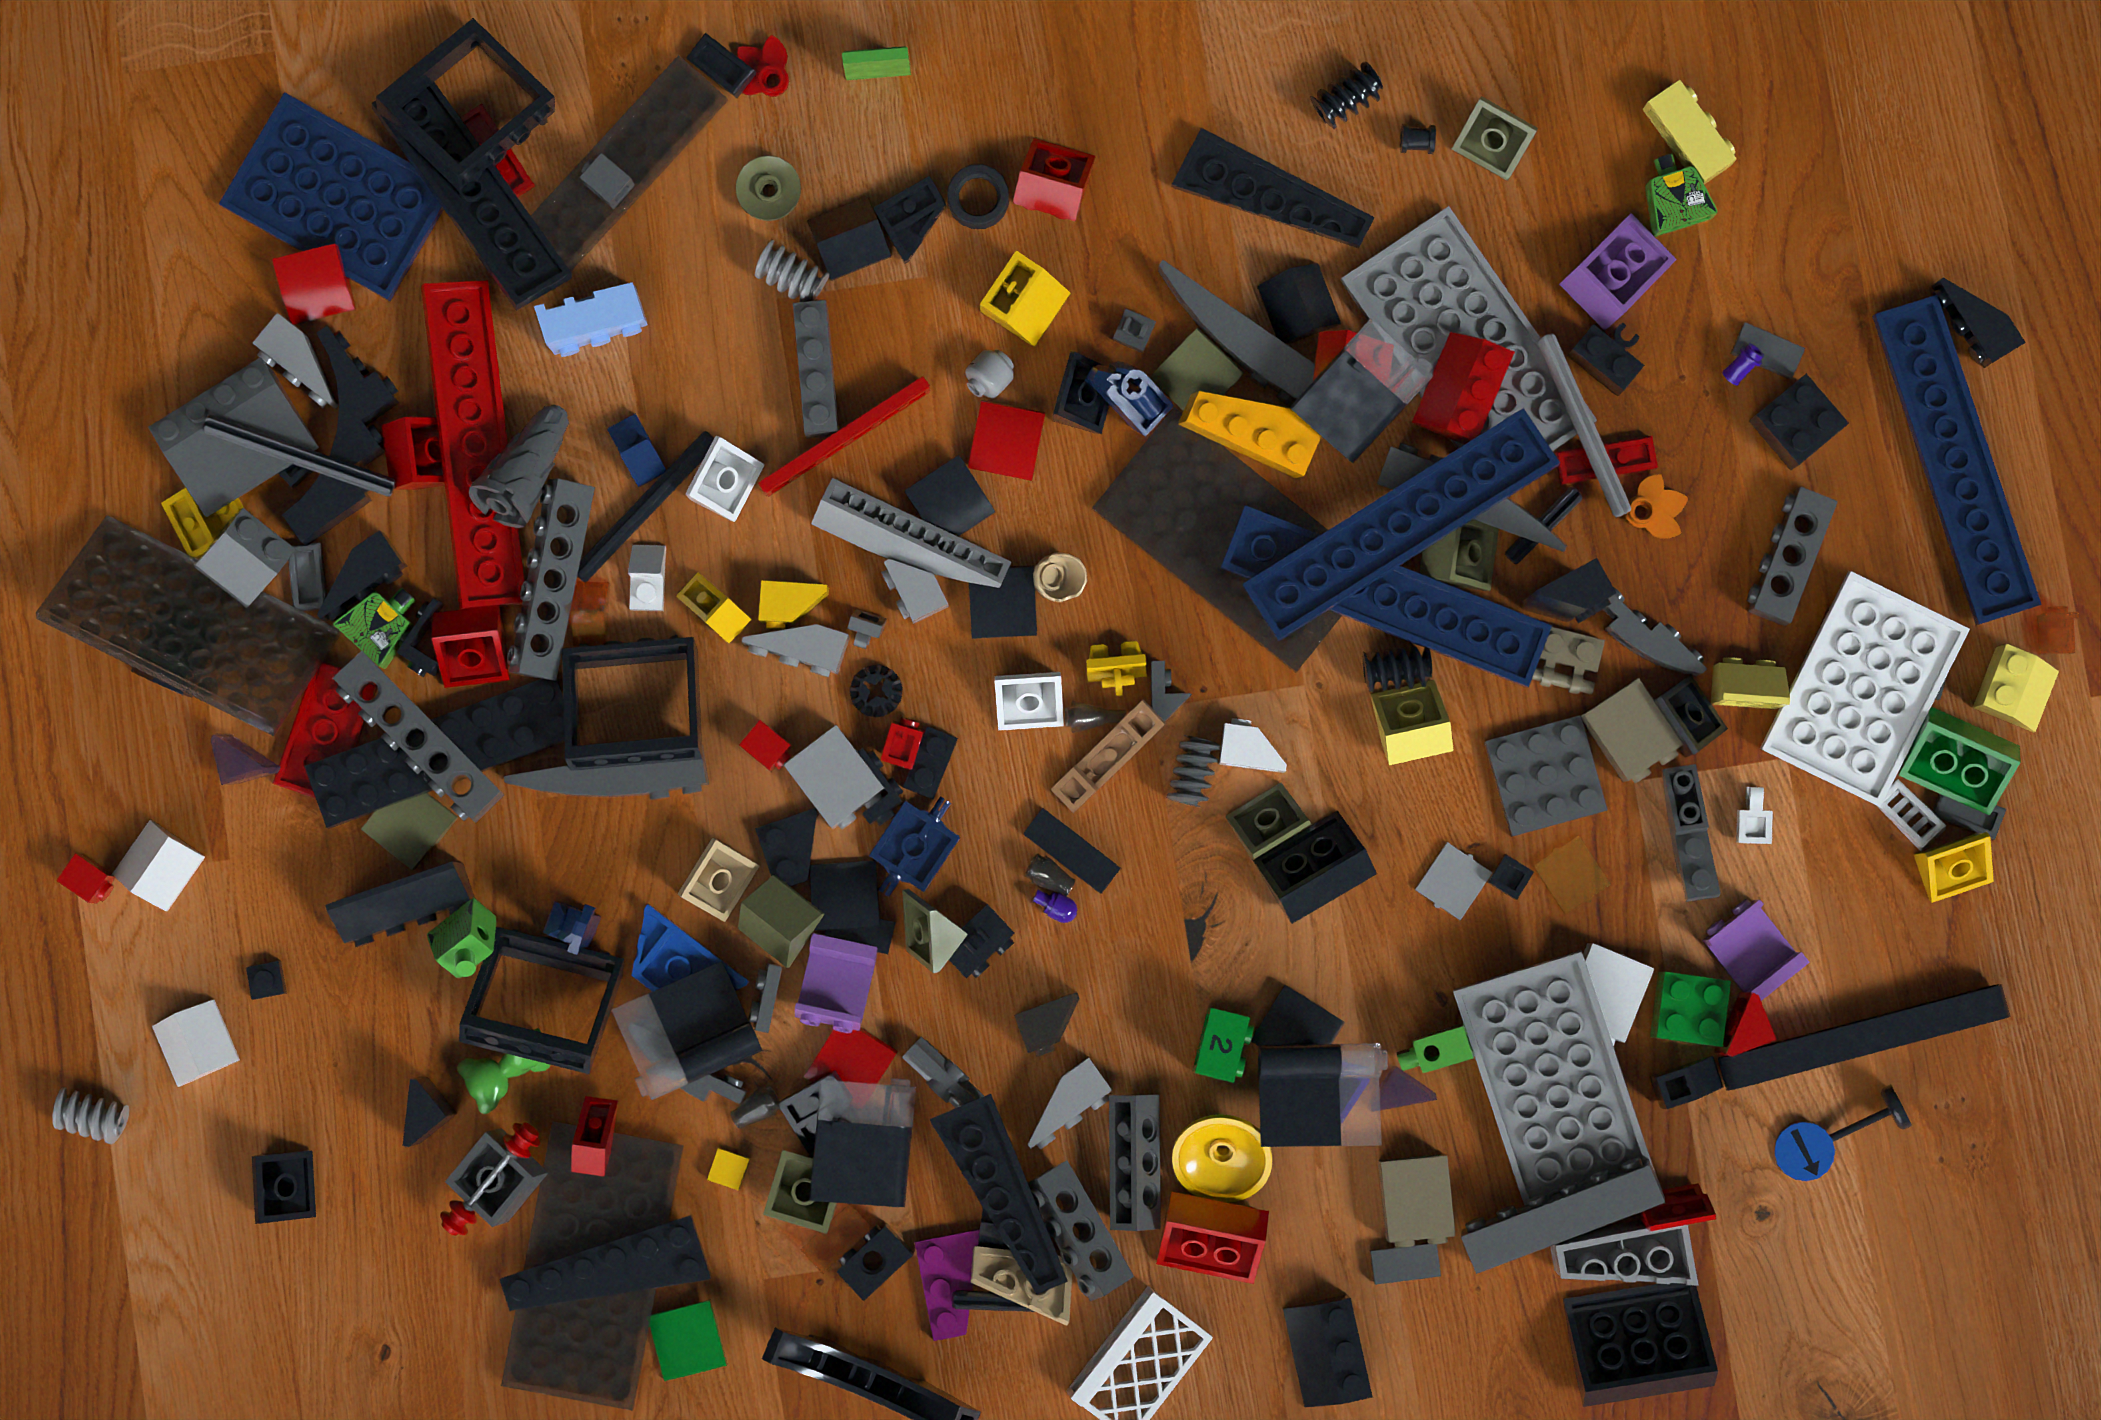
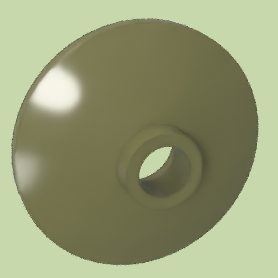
M762 156L751 160L742 168L736 181V195L741 207L750 216L763 221L778 220L788 215L796 207L801 194V183L796 170L787 161L775 156ZM773 186L775 193L772 196L764 195L765 187Z

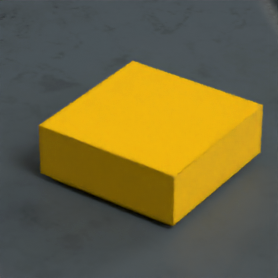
M718 1148L707 1180L739 1191L750 1158Z

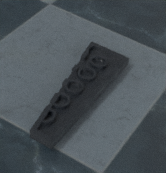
M1203 128L1200 129L1171 187L1356 248L1360 247L1375 218Z
M992 1094L931 1118V1124L955 1160L1036 1294L1068 1282Z
M691 1214L502 1277L499 1280L509 1311L703 1281L711 1279L712 1275Z

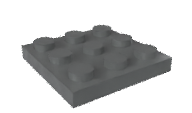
M1581 715L1484 742L1511 837L1608 810Z

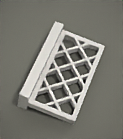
M1147 1286L1066 1392L1074 1402L1083 1406L1100 1420H1112L1106 1415L1108 1413H1113V1419L1118 1420V1412L1135 1409L1137 1420H1150L1213 1337L1162 1298L1151 1287ZM1162 1308H1165L1172 1314L1174 1327L1155 1330L1154 1318ZM1178 1319H1179L1181 1322H1183L1185 1325H1187V1326H1180V1327H1179V1326H1178ZM1150 1324L1151 1331H1145ZM1194 1331L1202 1337L1194 1348L1181 1350L1179 1332ZM1174 1333L1176 1351L1158 1353L1156 1336ZM1151 1337L1153 1354L1135 1356V1342L1139 1338ZM1129 1351L1130 1357L1124 1358ZM1183 1355H1188V1356L1185 1358V1360L1182 1362V1356H1183ZM1177 1356L1178 1369L1173 1375L1161 1376L1159 1359ZM1154 1360L1156 1377L1137 1380L1136 1362ZM1131 1363L1133 1380L1114 1383V1369L1120 1364ZM1109 1377V1384H1104ZM1166 1381H1168V1382L1164 1385V1387L1162 1388L1161 1382H1166ZM1156 1383L1158 1394L1154 1400L1140 1403L1138 1385ZM1133 1386L1135 1403L1117 1406L1115 1389ZM1110 1390L1112 1407L1098 1409L1090 1403V1400L1097 1391ZM1142 1408H1147V1409L1144 1411V1413L1141 1415V1409H1142Z

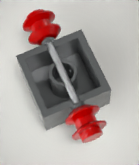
M526 1122L523 1124L514 1123L512 1125L515 1132L514 1135L507 1134L502 1128L485 1132L445 1182L464 1200H451L449 1202L451 1212L442 1211L440 1213L441 1225L448 1233L454 1236L458 1234L466 1235L468 1233L466 1224H475L477 1222L475 1211L491 1227L509 1222L546 1177L548 1172L531 1156L529 1150L530 1146L538 1147L540 1145L539 1133L532 1125Z

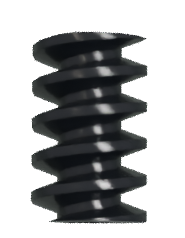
M1364 61L1361 63V71L1357 68L1351 69L1349 72L1350 78L1346 75L1340 76L1339 85L1335 82L1329 83L1328 92L1324 89L1318 90L1317 99L1310 96L1315 110L1331 128H1337L1336 117H1339L1343 122L1348 121L1347 110L1351 111L1355 116L1358 115V103L1366 109L1369 108L1370 105L1367 97L1371 96L1377 102L1380 101L1378 90L1383 89V85L1379 76L1368 62Z
M1416 646L1411 647L1409 656L1404 648H1399L1396 658L1391 649H1386L1383 659L1377 650H1373L1370 660H1368L1366 653L1362 652L1364 680L1370 692H1374L1376 682L1380 683L1383 691H1387L1389 681L1393 682L1396 690H1400L1402 680H1406L1409 689H1412L1415 679H1419L1422 687H1426L1428 678L1432 677L1430 648H1424L1421 655Z

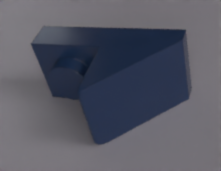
M636 413L607 428L622 460L638 487L660 477L666 471Z

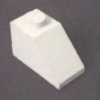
M1232 718L1231 724H1224L1219 757L1220 765L1280 773L1286 771L1287 764L1258 727H1251V721Z

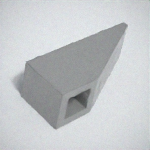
M277 313L253 342L260 349L257 356L261 357L271 367L277 362L286 369L282 375L296 387L303 383L311 389L308 396L320 406L324 407L328 403L336 409L338 403L310 339Z
M815 624L743 637L742 643L749 646L747 652L766 657L769 652L780 656L779 662L798 667L800 662L811 666L810 672L829 678L830 672L838 675L850 636L846 633Z
M1089 1057L1061 1076L1028 1142L1030 1149L1035 1145L1042 1149L1056 1139L1053 1132L1063 1125L1067 1130L1083 1119L1080 1113L1091 1106L1095 1111L1109 1101L1107 1094L1112 1089Z

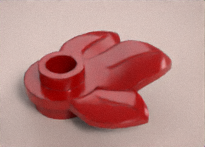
M770 35L763 46V50L749 46L737 48V57L757 72L742 94L752 96L763 93L769 97H777L787 90L789 75L785 70L788 54L778 38ZM770 77H779V82L776 86H769L768 80Z

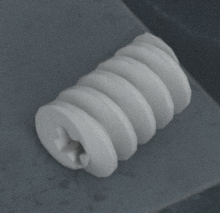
M771 240L759 257L755 269V277L762 279L767 275L766 283L772 286L778 282L777 290L781 293L789 288L788 296L791 299H795L800 295L799 302L814 301L825 286L829 273L826 272L822 277L818 278V266H814L810 271H807V259L802 260L798 265L795 264L796 253L793 252L785 258V246L782 245L774 251L772 250L774 240Z
M63 1087L60 1089L54 1103L53 1126L58 1130L66 1127L67 1132L72 1134L78 1131L80 1136L88 1137L91 1134L94 1140L99 1141L104 1138L105 1143L113 1144L118 1140L127 1124L129 1106L125 1105L119 1113L117 1112L118 1103L113 1101L109 1108L105 1109L104 1098H100L94 1106L92 1105L91 1094H87L83 1102H80L79 1091L75 1090L71 1097L67 1098V1088Z

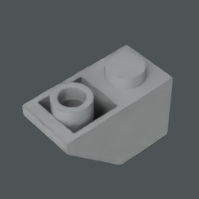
M891 559L884 561L887 570L881 573L890 590L896 587L901 597L900 600L896 601V604L904 619L910 617L913 624L949 607L934 574Z

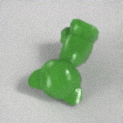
M505 1053L499 1063L487 1057L478 1060L473 1058L464 1059L458 1064L457 1071L465 1080L469 1094L476 1100L480 1113L487 1114L498 1106L500 1099L507 1093L509 1087L508 1078L523 1075L530 1070L533 1072L546 1071L550 1064Z

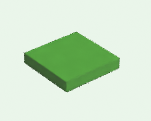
M906 46L843 51L844 53H842L846 80L911 75L908 47Z

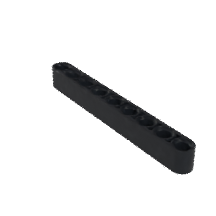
M1997 984L1766 1044L1733 1057L1722 1056L1717 1059L1726 1091L1991 1023L2011 1016L2002 984Z

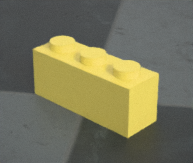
M1679 80L1648 101L1643 111L1684 168L1693 166L1703 184H1706L1736 161L1737 158L1734 155L1736 152L1732 143L1727 138L1722 139L1715 129L1717 127L1716 122L1707 111L1703 112L1697 104L1698 98L1689 85L1684 86L1681 80Z

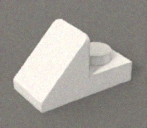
M632 546L628 574L631 576L630 610L664 611L666 546Z

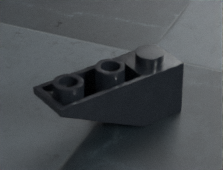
M1945 278L1940 279L1931 286L1934 290L1933 296H1938L1942 309L1945 308L1951 316V325L1954 331L1959 336H1964L1970 346L1968 351L1976 363H1981L1983 368H1986L2026 343L2008 314Z
M379 530L351 550L317 613L319 619L326 622L328 620L332 622L337 621L348 612L347 607L356 601L362 602L374 593V589L382 583L391 584L403 575L401 570L406 568L407 564L385 533Z

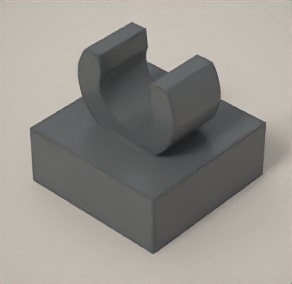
M1126 309L1113 337V341L1143 353L1156 321Z
M855 609L850 617L847 628L857 631L853 645L866 649L871 636L876 638L881 636L887 618Z

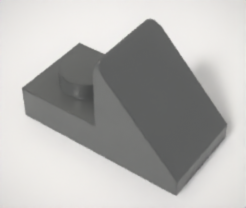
M1151 661V708L1166 722L1192 694H1165V688H1171V669H1165V661Z

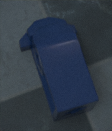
M1117 361L1109 363V367L1094 366L1090 369L1085 379L1132 429L1145 437L1174 406L1144 372L1127 362Z
M554 901L543 933L570 943L567 952L578 955L581 947L590 948L601 916L595 915L594 911L596 908L587 904L584 905L582 910L563 902Z

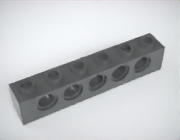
M559 478L548 479L547 484H544L542 487L544 491L540 497V503H543L541 514L536 518L533 527V534L536 536L534 548L529 551L527 556L528 578L527 581L523 582L520 591V599L523 600L521 612L516 615L514 621L515 642L510 647L507 655L510 673L553 681L557 679L595 487ZM560 506L567 513L564 523L557 519V510ZM554 538L560 543V551L556 556L550 550V543ZM548 570L554 577V582L549 588L544 583V574ZM540 603H544L547 607V615L543 620L537 614V608ZM534 635H537L541 641V646L537 652H534L530 645Z
M363 651L358 653L333 677L339 684L335 691L348 704L354 700L362 708L358 714L371 727L377 723L385 731L381 737L394 751L400 746L409 755L404 761L417 774L423 770L431 778L427 784L440 797L447 794L455 802L451 808L463 821L470 817L476 823L504 796ZM368 685L378 686V694L372 700H364L362 697L363 690ZM392 708H399L401 710L400 720L394 724L386 723V713ZM416 731L423 732L425 736L424 742L418 747H410L408 744L409 736ZM441 754L446 755L448 759L446 767L440 771L433 770L431 767L433 758ZM461 778H468L471 781V787L465 794H457L454 790L455 783Z

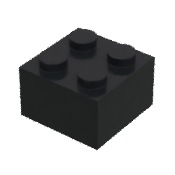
M1807 373L1749 420L1790 470L1799 466L1849 424Z

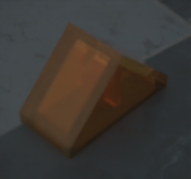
M576 581L570 610L574 647H579V644H588L590 646L604 645L607 642L609 582Z

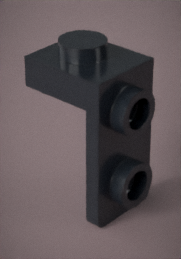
M433 598L431 602H424L416 614V618L419 620L413 629L408 628L398 641V645L401 647L397 653L408 659L410 662L407 667L422 677L427 672L436 676L440 670L438 662L416 649V646L433 622V613L440 612L444 606L436 598Z
M861 748L857 752L888 792L885 797L864 811L862 815L870 825L877 822L881 826L896 815L893 809L903 802L899 797L903 790L893 777L886 780L879 769L884 765L875 752L871 750L869 753H866Z

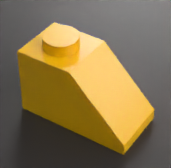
M699 572L676 596L728 643L739 635L751 620Z
M761 580L758 620L761 623H766V629L786 630V625L796 624L829 595V587L823 584Z

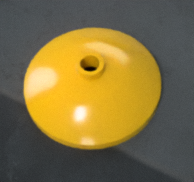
M1210 1115L1193 1121L1181 1131L1173 1147L1172 1164L1177 1179L1193 1195L1232 1203L1254 1195L1264 1186L1272 1169L1271 1147H1260V1130L1249 1121L1232 1115ZM1219 1145H1225V1146H1228V1147H1227V1148H1220Z

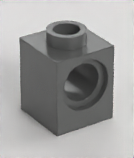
M602 153L597 158H590L581 170L583 174L580 176L583 184L613 210L635 186L632 179Z

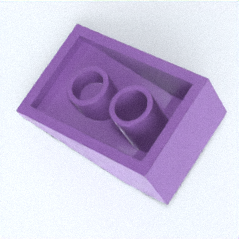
M1631 213L1559 285L1606 330L1677 259Z

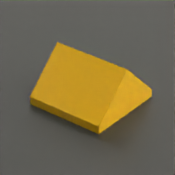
M1988 832L1972 834L1914 854L1931 903L1994 882L1991 839Z

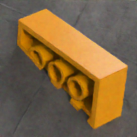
M1202 391L1190 395L1178 423L1191 431L1292 478H1299L1305 475L1321 438V435L1291 408Z

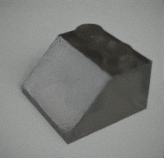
M1077 992L1014 1015L1028 1053L1035 1051L1036 1057L1055 1051L1054 1044L1060 1042L1080 999Z

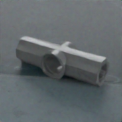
M922 1036L902 1056L907 1063L927 1080L926 1084L946 1103L950 1102L955 1108L984 1097L969 1081L970 1078L949 1058L946 1060Z

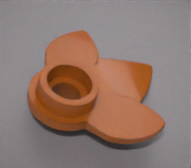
M1652 475L1645 478L1639 484L1636 496L1629 500L1631 511L1624 514L1630 525L1636 528H1646L1653 537L1660 539L1674 538L1681 534V529L1673 518L1683 510L1688 497L1674 490H1664L1662 475ZM1637 506L1645 509V517L1639 518L1636 516L1635 508Z

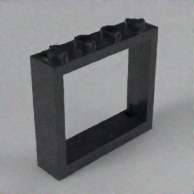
M474 18L376 96L377 112L458 191L472 180L476 182L481 177L482 171L488 166L501 162L511 147L525 142L530 136L531 131L539 124L545 125L548 123L547 118L555 112V96ZM479 46L535 101L458 164L401 108Z
M674 635L664 640L641 638L636 642L630 643L608 641L604 645L590 646L588 644H579V647L562 648L565 760L571 771L703 759L698 648L694 637L679 638L678 635ZM687 660L690 736L580 745L578 669Z
M496 927L494 950L481 964L459 1023V1042L590 1074L623 977L624 958L612 956L607 952L600 953L588 950L581 947L579 954L576 955L567 952L568 944L556 942L544 936L536 937L524 934L515 929L512 931ZM502 955L608 981L587 1044L479 1017Z

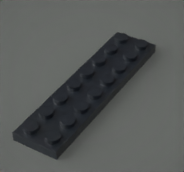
M435 82L401 108L458 164L480 146ZM376 101L371 103L375 114L516 311L572 279V272L495 165L491 164L482 171L481 177L476 182L472 180L458 191L377 112Z
M540 679L431 719L481 772L565 742L563 694L557 679L556 681ZM421 731L413 732L408 739L409 746H420L424 742V733ZM383 738L304 766L327 829L433 791L427 784L431 778L423 770L417 774L404 761L409 755L400 746L394 751ZM442 754L435 756L431 762L432 769L435 771L443 770L448 763L447 756Z

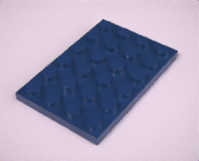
M285 92L219 202L221 207L301 252L330 244H337L345 276L388 301H391L444 211L410 162Z

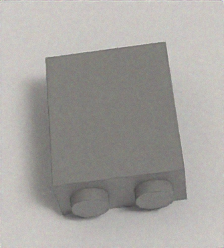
M837 725L784 764L785 768L832 829L839 826L843 830L857 819L854 814L863 806L869 809L883 798L880 793L885 788Z

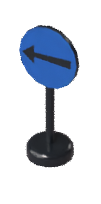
M1890 1084L1881 1091V1096L1887 1108L1830 1135L1824 1128L1815 1123L1802 1121L1791 1124L1781 1131L1775 1142L1774 1154L1778 1166L1786 1175L1795 1180L1810 1181L1820 1178L1830 1169L1834 1162V1141L1889 1115L1892 1116L1897 1127L1900 1129H1907L1912 1124Z

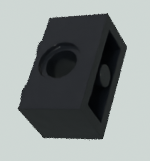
M876 1224L863 1237L866 1243L858 1251L852 1247L838 1260L842 1266L837 1270V1273L863 1301L914 1254L888 1224L882 1229ZM869 1251L878 1252L882 1256V1265L875 1269L869 1268L864 1262V1255Z

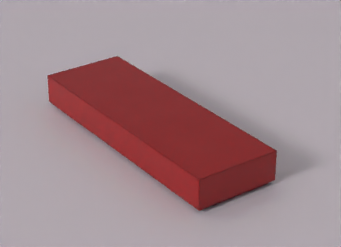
M482 103L460 117L479 145H482L499 131ZM510 148L503 160L496 164L495 167L515 195L520 197L536 186Z
M1652 436L1603 444L1617 476L1658 468ZM1584 447L1555 453L1560 462L1559 466H1557L1560 486L1597 479Z

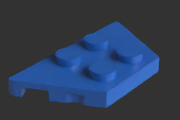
M647 904L644 909V919L631 974L653 992L722 961L650 904ZM722 961L735 991L750 982Z

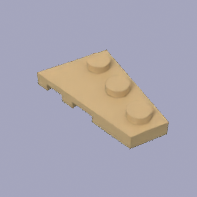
M974 1247L971 1283L1066 1326L1069 1323L1073 1271L1064 1263L1061 1256L1058 1257L1068 1282L1036 1294L1010 1250Z

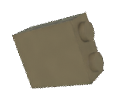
M1639 678L1581 715L1583 724L1622 782L1631 779L1634 783L1639 782L1651 774L1650 766L1658 761L1661 765H1664L1679 754L1676 749L1683 745Z
M1437 1154L1378 1160L1385 1236L1388 1242H1394L1395 1247L1400 1248L1415 1246L1414 1240L1427 1239L1428 1244L1447 1243V1237L1456 1236L1447 1155Z

